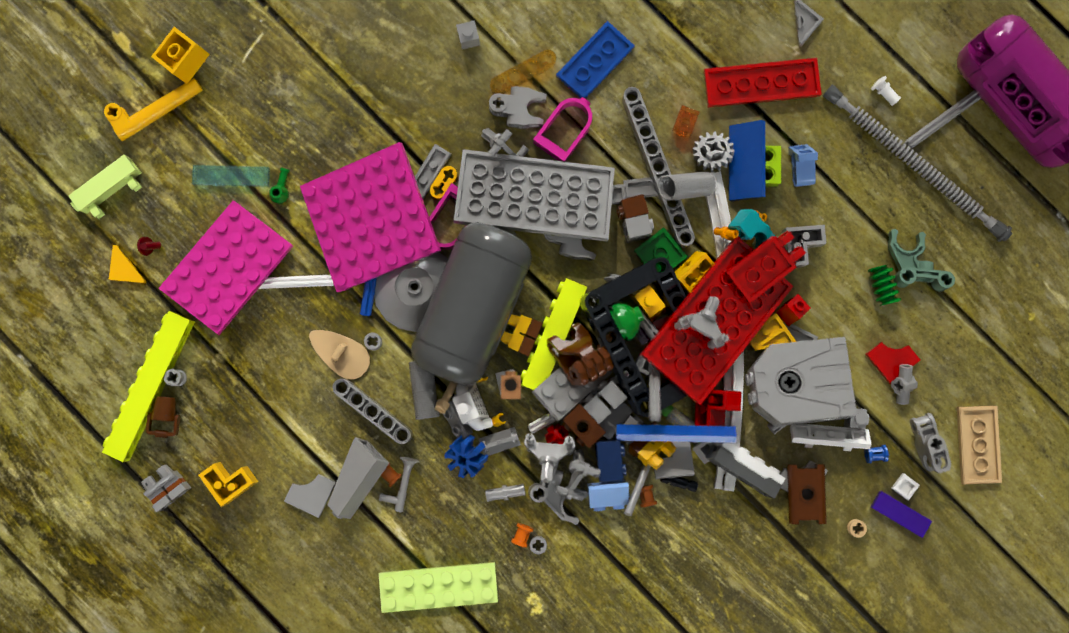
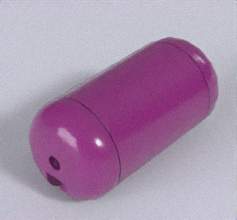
M1013 14L1004 15L987 26L961 49L956 60L957 68L963 78H965L1038 164L1047 168L1061 167L1069 163V70L1025 19Z

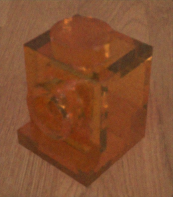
M682 105L672 131L680 137H690L700 112ZM683 119L689 121V124H684Z

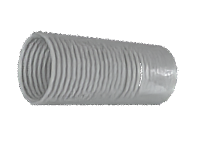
M709 172L665 175L659 182L660 195L663 199L669 201L710 196L716 187L715 178Z
M415 361L409 362L415 419L439 417L440 413L435 410V404L438 401L435 375L418 366Z

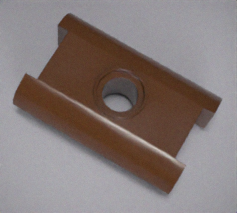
M787 464L789 524H799V520H816L818 524H827L825 464H815V468H797L796 464ZM805 489H810L812 493L808 499L802 497V492Z

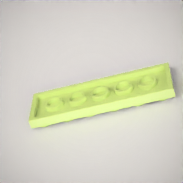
M495 562L379 573L382 613L498 602Z

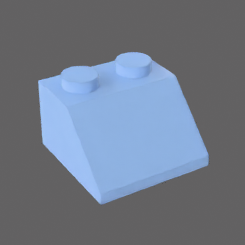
M626 480L587 483L589 507L594 508V511H604L605 507L611 506L615 510L624 509V505H628L629 486Z

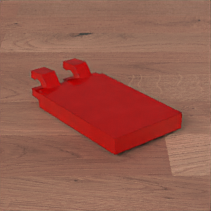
M785 231L778 238L777 236H771L726 271L727 275L749 303L796 268L795 261L806 254L805 250L799 246L790 252L786 250L784 246L795 238L790 231Z

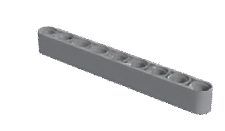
M629 87L624 92L623 105L649 174L653 179L655 189L658 192V197L674 240L681 248H687L694 242V232L681 199L675 200V207H669L667 200L663 199L660 195L659 182L661 178L672 174L642 95L636 87ZM633 94L636 100L629 101L627 95ZM637 111L641 112L643 117L641 119H637L634 117L633 113ZM647 129L650 135L642 136L640 130ZM652 146L656 149V153L649 154L646 148ZM660 164L663 167V171H655L653 165ZM674 217L682 218L683 224L676 225L673 220ZM682 234L688 235L689 243H683L680 240V236Z

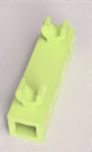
M122 155L68 195L72 200L70 204L77 212L81 211L86 214L91 212L95 218L100 219L105 213L98 205L126 184L135 192L142 188L135 179L141 172L131 158Z

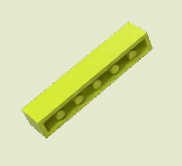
M567 278L565 282H560L557 292L560 294L558 299H553L549 309L552 310L550 318L545 317L542 327L545 328L542 335L538 334L534 343V345H537L535 353L531 352L527 362L530 365L528 370L523 369L521 385L534 390L551 375L556 359L548 350L547 339L554 335H557L561 340L566 339L580 306V299L586 292V286Z

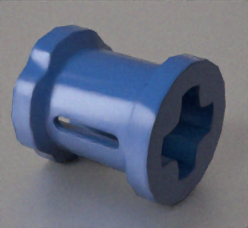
M886 445L864 449L866 462L872 463V461L880 460L888 462L889 453Z

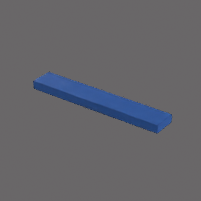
M617 424L616 440L735 443L737 435L736 426Z

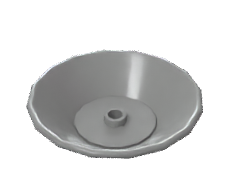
M437 252L377 277L374 299L376 307L385 320L399 329L418 331L448 258ZM413 284L418 285V289L415 291L411 289Z

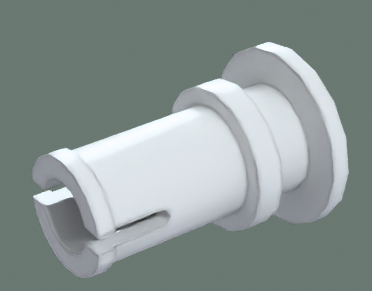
M884 76L874 83L871 90L877 89V93L881 94L893 106L901 97L890 87L889 82H885L887 77Z

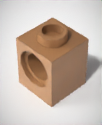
M505 371V375H501V399H521V375H517L516 371ZM511 379L517 383V387L513 391H509L505 387L506 382Z

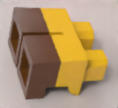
M511 314L507 324L515 327L514 333L511 334L504 331L500 341L508 345V348L529 357L535 343L533 339H537L543 323L524 315L517 316Z
M653 421L650 425L658 424L655 421ZM633 441L628 449V453L640 459L644 466L650 465L656 470L664 463V460L658 456L661 451L668 457L676 451L674 444L666 441Z

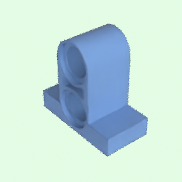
M807 144L788 147L789 155L792 159L794 186L815 185V160H818V152Z

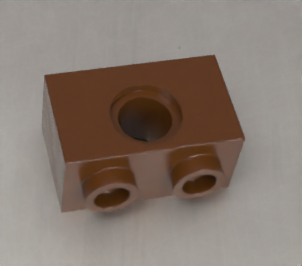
M644 194L621 200L618 209H616L618 219L624 222L625 219L648 214L649 211Z
M580 403L562 417L564 421L562 423L563 427L569 433L573 431L577 435L575 440L582 447L586 445L590 448L606 433ZM582 421L586 422V430L578 431V423Z

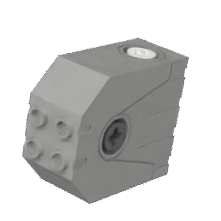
M845 337L772 344L760 354L747 371L748 374H745L746 385L750 387V393H748L749 405H752V409L773 426L841 420L857 416Z

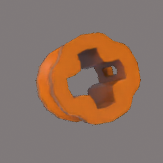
M517 523L518 529L511 542L527 548L529 535L534 529L525 524Z

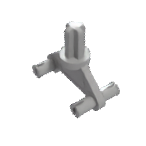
M489 128L482 130V138L490 143L491 149L488 152L494 157L500 149L509 155L524 157L529 151L523 145L518 153L515 154L505 144L512 135L508 129L503 134H496Z
M710 296L704 310L696 314L683 316L674 324V328L678 329V331L691 327L712 339L707 344L708 348L711 347V349L720 348L729 340L728 335L721 334L716 322L717 316L715 312L719 305L717 297Z
M528 433L524 441L527 451L531 452L539 460V464L542 465L541 481L545 483L552 482L553 468L557 465V462L569 453L572 455L575 449V442L571 436L570 439L567 436L563 444L536 442L534 435L531 433L530 436V433Z
M579 449L573 451V461L569 465V471L572 475L568 487L556 485L554 493L564 495L569 500L573 498L582 502L585 494L574 491L582 477L587 474L598 478L600 469L592 468L590 464L585 463L584 453Z

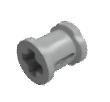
M169 369L165 373L164 381L167 385L182 386L187 381V375L183 370ZM175 374H178L176 381H173V378H175Z

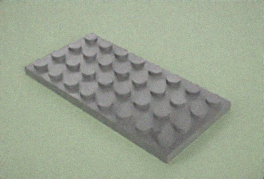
M463 150L454 223L468 225L480 222L499 229L608 242L615 168L496 154L494 157L488 152Z

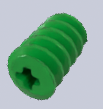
M887 265L868 269L869 273H874L870 280H876L872 287L878 288L873 293L874 295H880L875 300L882 303L880 306L901 300V298L895 297L899 290H893L897 283L891 282L895 275H889L894 269L887 267Z

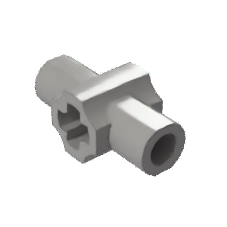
M908 364L900 365L899 377H896L891 382V387L894 393L897 394L896 403L901 405L909 404L910 392L918 386V382L912 375L913 366Z

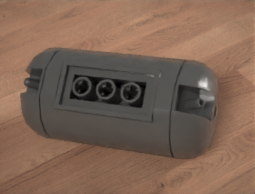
M480 222L468 224L458 234L457 241H455L411 347L412 358L418 366L434 375L462 385L474 384L484 375L524 286L523 282L527 275V270H529L532 261L531 249L527 243L506 231Z

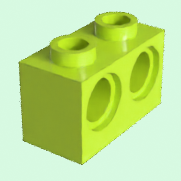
M765 146V153L770 156V161H765V172L770 175V180H765V187H778L781 184V146Z

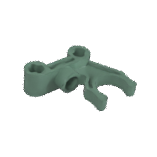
M893 229L888 233L889 242L887 247L899 270L893 279L898 287L905 288L914 281L929 282L934 290L943 292L954 285L955 277L951 272L934 270L933 262L917 260V256L925 250L926 234L924 232L916 235L917 244L916 248L912 251H906L899 247L896 239L898 230ZM902 275L907 277V281L903 279Z

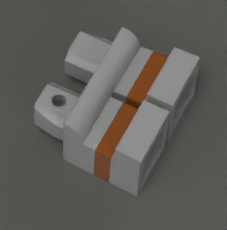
M167 464L162 465L156 470L161 480L156 482L153 476H149L141 482L146 490L143 494L150 499L155 512L163 511L191 489V486L177 470L173 471Z

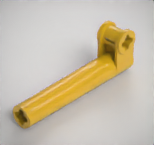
M193 78L188 84L184 83L130 117L124 108L115 103L105 106L104 114L119 139L125 141L196 96L203 89L198 81Z

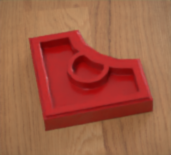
M879 342L865 354L889 384L896 377H899L900 365L908 364L914 366L920 361V358L909 345L900 349H893Z

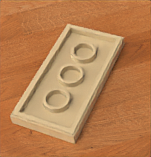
M957 407L961 484L1002 483L998 407Z

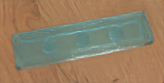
M193 165V185L269 187V167Z

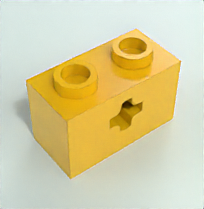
M695 251L675 271L684 292L690 293L714 263L707 253Z

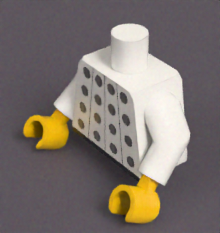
M482 377L477 383L486 381L488 377ZM476 383L470 385L457 384L456 395L452 399L463 424H467L474 430L479 431L492 426L499 427L506 423V421L501 422L499 417L504 415L503 413L497 414L492 419L490 418Z

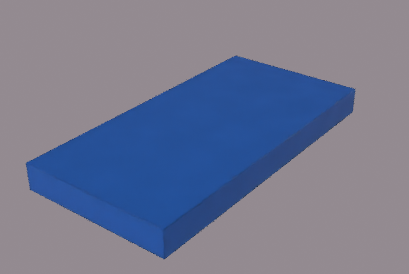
M607 21L556 74V77L580 99L581 97L586 99L635 48V45Z
M758 120L730 125L729 143L734 144V156L732 163L729 162V201L765 197V121Z

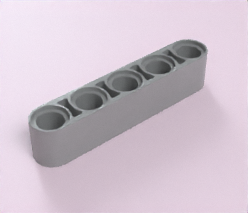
M338 379L334 382L332 389L338 397L395 442L405 444L412 439L413 433L408 426L351 381ZM341 382L347 384V390L344 393H341L338 389ZM356 394L362 396V402L359 405L353 401ZM371 406L377 408V415L374 417L368 413V409ZM385 418H390L393 422L390 429L385 428L383 425ZM400 430H405L408 433L405 441L398 437Z

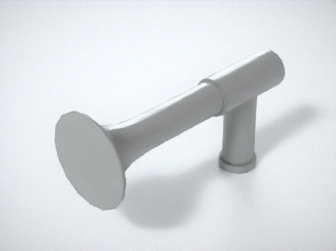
M400 457L404 464V470L397 497L383 493L380 494L379 501L396 504L395 511L403 512L410 473L414 464L419 462L417 459Z

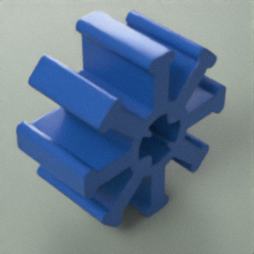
M469 435L465 440L463 436L458 437L445 453L446 459H453L448 468L452 471L456 466H459L460 472L458 477L464 478L468 473L470 477H474L488 460V454L480 453L486 447L483 442L476 447L473 446L475 439L473 435Z

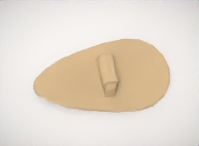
M314 330L310 332L309 338L314 350L340 377L357 379L367 372L370 366V355L362 344L331 331Z

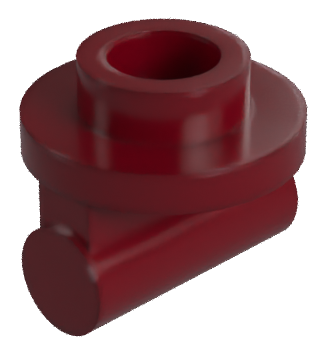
M141 237L137 242V249L143 256H148L152 254L154 249L161 248L159 241L153 242L149 237Z

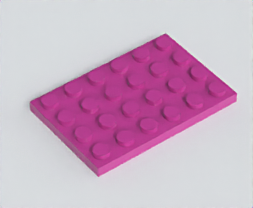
M233 200L158 289L216 334L220 335L293 248V245Z

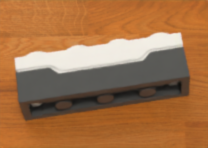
M714 442L705 457L706 459L765 497L776 498L786 479L780 475L778 469L772 466L767 467L764 465V460L756 456L752 457L749 455V450L743 447L738 448L734 445L735 443Z

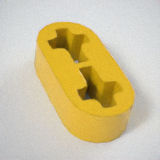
M444 167L432 183L430 193L434 199L441 200L450 184H455L458 174L454 167ZM450 171H452L453 178H448L447 181L444 182V180L446 179V175L444 173H449ZM443 184V194L435 195L436 192L434 189H439L440 186Z

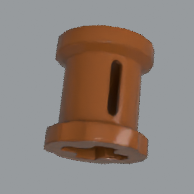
M389 463L381 476L389 483L388 486L391 488L402 474H398Z
M652 484L643 486L641 490V508L657 504V501L654 500L652 491L654 487Z

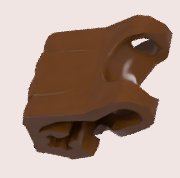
M578 322L571 325L570 336L573 341L561 340L557 335L547 339L548 350L573 386H584L589 381L597 380L598 377L604 376L606 371L614 368L606 348L603 346L597 351L593 350L589 332Z

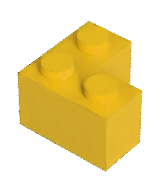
M221 462L212 464L198 475L221 507L228 505L259 482L248 466L241 467L230 475Z

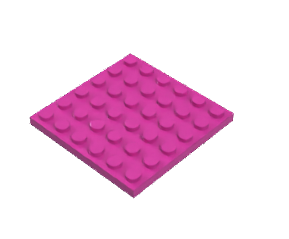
M401 142L300 186L336 292L338 293L441 251L403 143Z

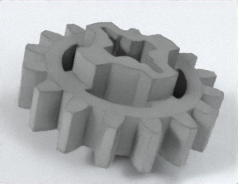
M716 131L713 132V135L707 132L705 138L700 135L699 141L694 142L693 160L697 161V166L703 165V170L710 168V171L713 172L714 168H717L718 171H721V166L727 168L728 162L732 163L734 144L729 143V137L724 139L723 133L717 136Z

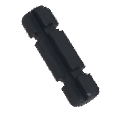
M683 477L660 479L663 483H670V485L682 489L687 488L692 492H696L698 488V482L688 481V479Z

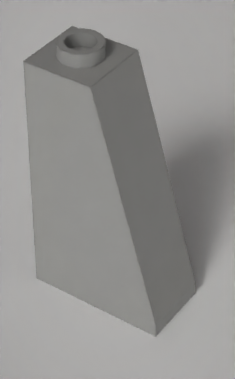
M354 438L327 504L332 510V514L339 519L352 518L389 464L368 440Z

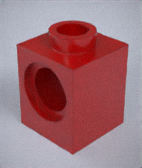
M797 294L785 302L775 313L778 314L787 326H790L806 314L811 307Z

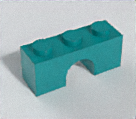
M753 209L740 210L728 225L729 229L739 232V237L742 240H751L754 236L756 239L754 249L771 236H775L770 226L764 223L759 217L758 212Z

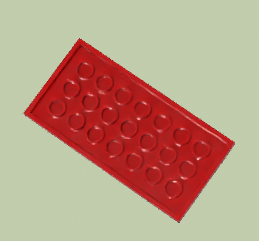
M739 236L733 238L640 354L697 405L703 403L794 287L783 277L749 303L726 273L728 269L753 251ZM710 296L717 297L719 300V305L715 312L717 316L716 322L721 334H726L729 337V340L722 347L714 349L708 348L707 345L712 339L693 328L688 327L680 331L674 328V324L681 317L704 310Z

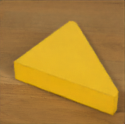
M113 245L109 280L146 284V280L119 249V246Z

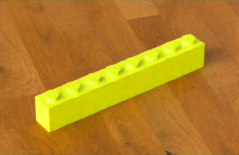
M168 311L163 316L162 326L153 337L154 343L145 354L146 360L136 373L137 379L128 390L129 396L120 407L121 413L111 426L112 432L103 443L104 449L102 453L121 462L130 461L145 430L148 412L153 411L155 397L161 396L166 385L164 381L165 373L169 369L174 368L195 321L172 311Z

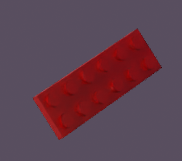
M817 58L707 68L703 71L708 108L820 97L822 95Z

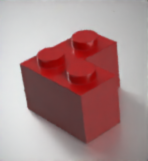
M712 390L701 405L696 404L695 426H725V411H741L742 392Z

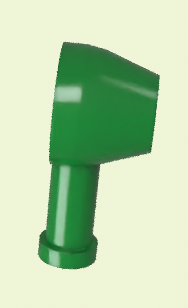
M280 168L278 183L269 190V197L276 204L286 202L289 197L285 183L290 170ZM276 190L280 191V194L278 196L274 195V192Z

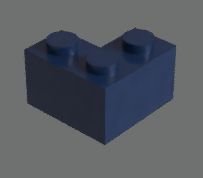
M617 440L596 441V461L598 470L600 469L599 482L623 481V476H626V464H622V456H625L624 444Z

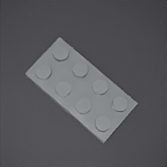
M559 367L535 388L532 393L553 418L559 421L606 379L612 371H606L604 376L598 377L593 382L589 381L584 386H573L568 381L561 367Z

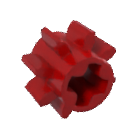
M560 424L547 428L548 433L545 434L546 442L552 444H563L565 438L569 436L568 431L563 426H560Z

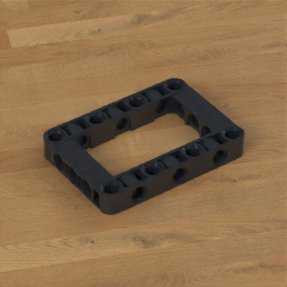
M663 257L640 265L584 294L580 299V306L600 346H604L610 354L614 365L612 371L623 393L628 397L627 401L632 411L636 415L649 417V389L607 306L650 283H655L661 295L659 298L665 304L668 316L671 317L686 298V295L670 262ZM656 263L661 265L660 273L656 271ZM590 297L595 300L594 307H590L588 304ZM674 297L678 300L677 307L672 303ZM608 332H610L613 336V339L610 343L606 340V334ZM625 367H628L630 370L628 377H625L623 374ZM672 382L660 385L661 410L687 396ZM643 402L647 404V409L645 412H642L641 410V404Z

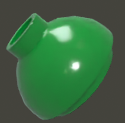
M622 303L612 305L613 310L610 313L623 339L628 338L629 341L632 340L639 331L640 322L645 320L639 307L632 308Z

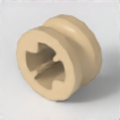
M853 519L848 523L847 530L850 535L858 538L866 534L867 526L863 521ZM859 523L858 526L861 527V531L858 530L857 533H854L853 526Z

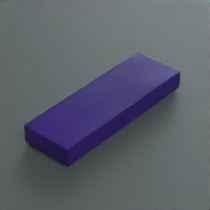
M879 491L871 505L872 509L921 538L924 537L932 523L928 518L882 491Z

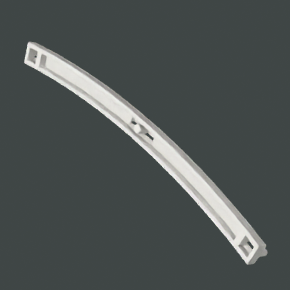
M720 171L710 172L715 178L716 187L712 195L705 196L712 227L716 259L731 242L720 235L714 234L716 227H728L731 223ZM744 350L723 376V390L742 392L741 411H725V426H736L737 441L734 445L740 448L743 411ZM717 466L714 488L734 492L736 477Z

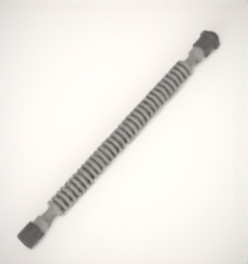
M832 84L822 95L832 104H836L839 108L843 107L851 114L849 116L850 119L854 116L855 118L852 121L858 120L857 125L862 123L861 128L866 126L864 128L865 131L870 129L868 134L873 132L871 135L873 138L877 135L875 138L877 141L881 138L879 143L882 144L884 142V147L888 145L887 149H891L890 152L892 153L895 152V156L899 155V159L904 157L902 159L903 162L908 160L906 165L911 163L909 166L911 169L914 166L913 170L915 172L919 169L917 174L920 175L922 173V178L926 176V181L929 180L930 184L933 183V187L937 186L936 189L940 190L942 194L944 193V196H948L949 200L952 199V202L959 206L960 209L971 215L973 219L977 216L983 221V225L989 229L998 242L1002 240L1005 242L1012 235L1011 226H1006L998 219L996 220L992 216L989 217L982 211L984 208L982 205L979 206L980 204L978 202L975 203L976 200L968 196L967 193H964L963 190H960V187H956L955 183L952 184L951 180L948 181L949 178L946 177L944 179V174L940 176V171L936 173L938 169L934 168L932 170L933 165L929 166L930 163L928 161L925 163L926 160L924 158L921 160L922 156L919 155L917 157V152L913 154L914 150H910L909 146L906 147V143L902 144V140L898 141V137L893 139L895 137L894 134L889 136L891 134L890 130L886 133V127L883 130L882 124L878 127L880 122L874 123L876 121L875 118L870 120L872 118L871 115L866 117L869 113L865 112V114H862L865 110L859 111L860 106L855 108L851 105L836 86Z

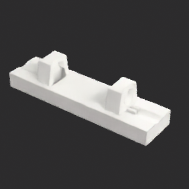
M793 424L790 426L792 443H803L805 448H812L814 444L843 447V451H851L852 448L870 449L871 447L869 429L812 424Z

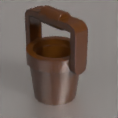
M156 396L153 411L148 412L146 433L155 435L158 438L177 436L179 433L180 415H176V398ZM152 420L174 421L173 432L167 430L152 431Z

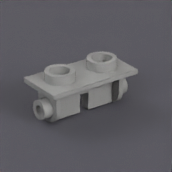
M453 400L448 402L450 406L443 415L449 422L452 433L456 438L460 436L465 438L472 434L473 428L461 422Z
M515 427L479 438V442H483L486 446L482 452L484 455L488 454V456L521 445Z

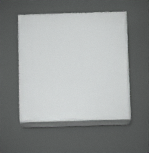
M902 473L891 489L909 501L920 485L905 473Z

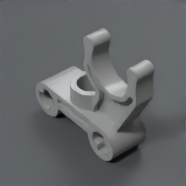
M558 461L557 465L553 468L552 482L545 483L540 481V483H534L529 487L528 494L535 502L545 501L561 520L577 525L579 519L576 516L567 515L563 510L565 496L554 493L556 485L560 486L563 478V471L557 470ZM539 488H541L542 494L538 495L537 497H534V490L537 491ZM575 488L574 491L585 494L584 498L588 496L586 490Z

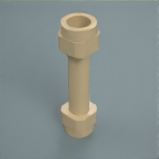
M450 381L442 399H438L435 404L436 411L445 414L450 406L448 402L458 383Z

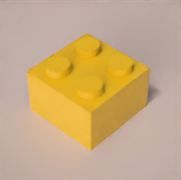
M173 27L151 57L177 78L188 84L210 54L176 27Z

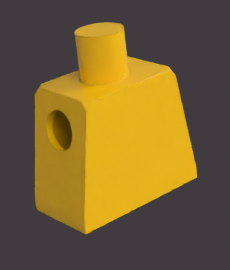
M649 284L629 294L634 303L640 306L651 322L666 312L665 304Z

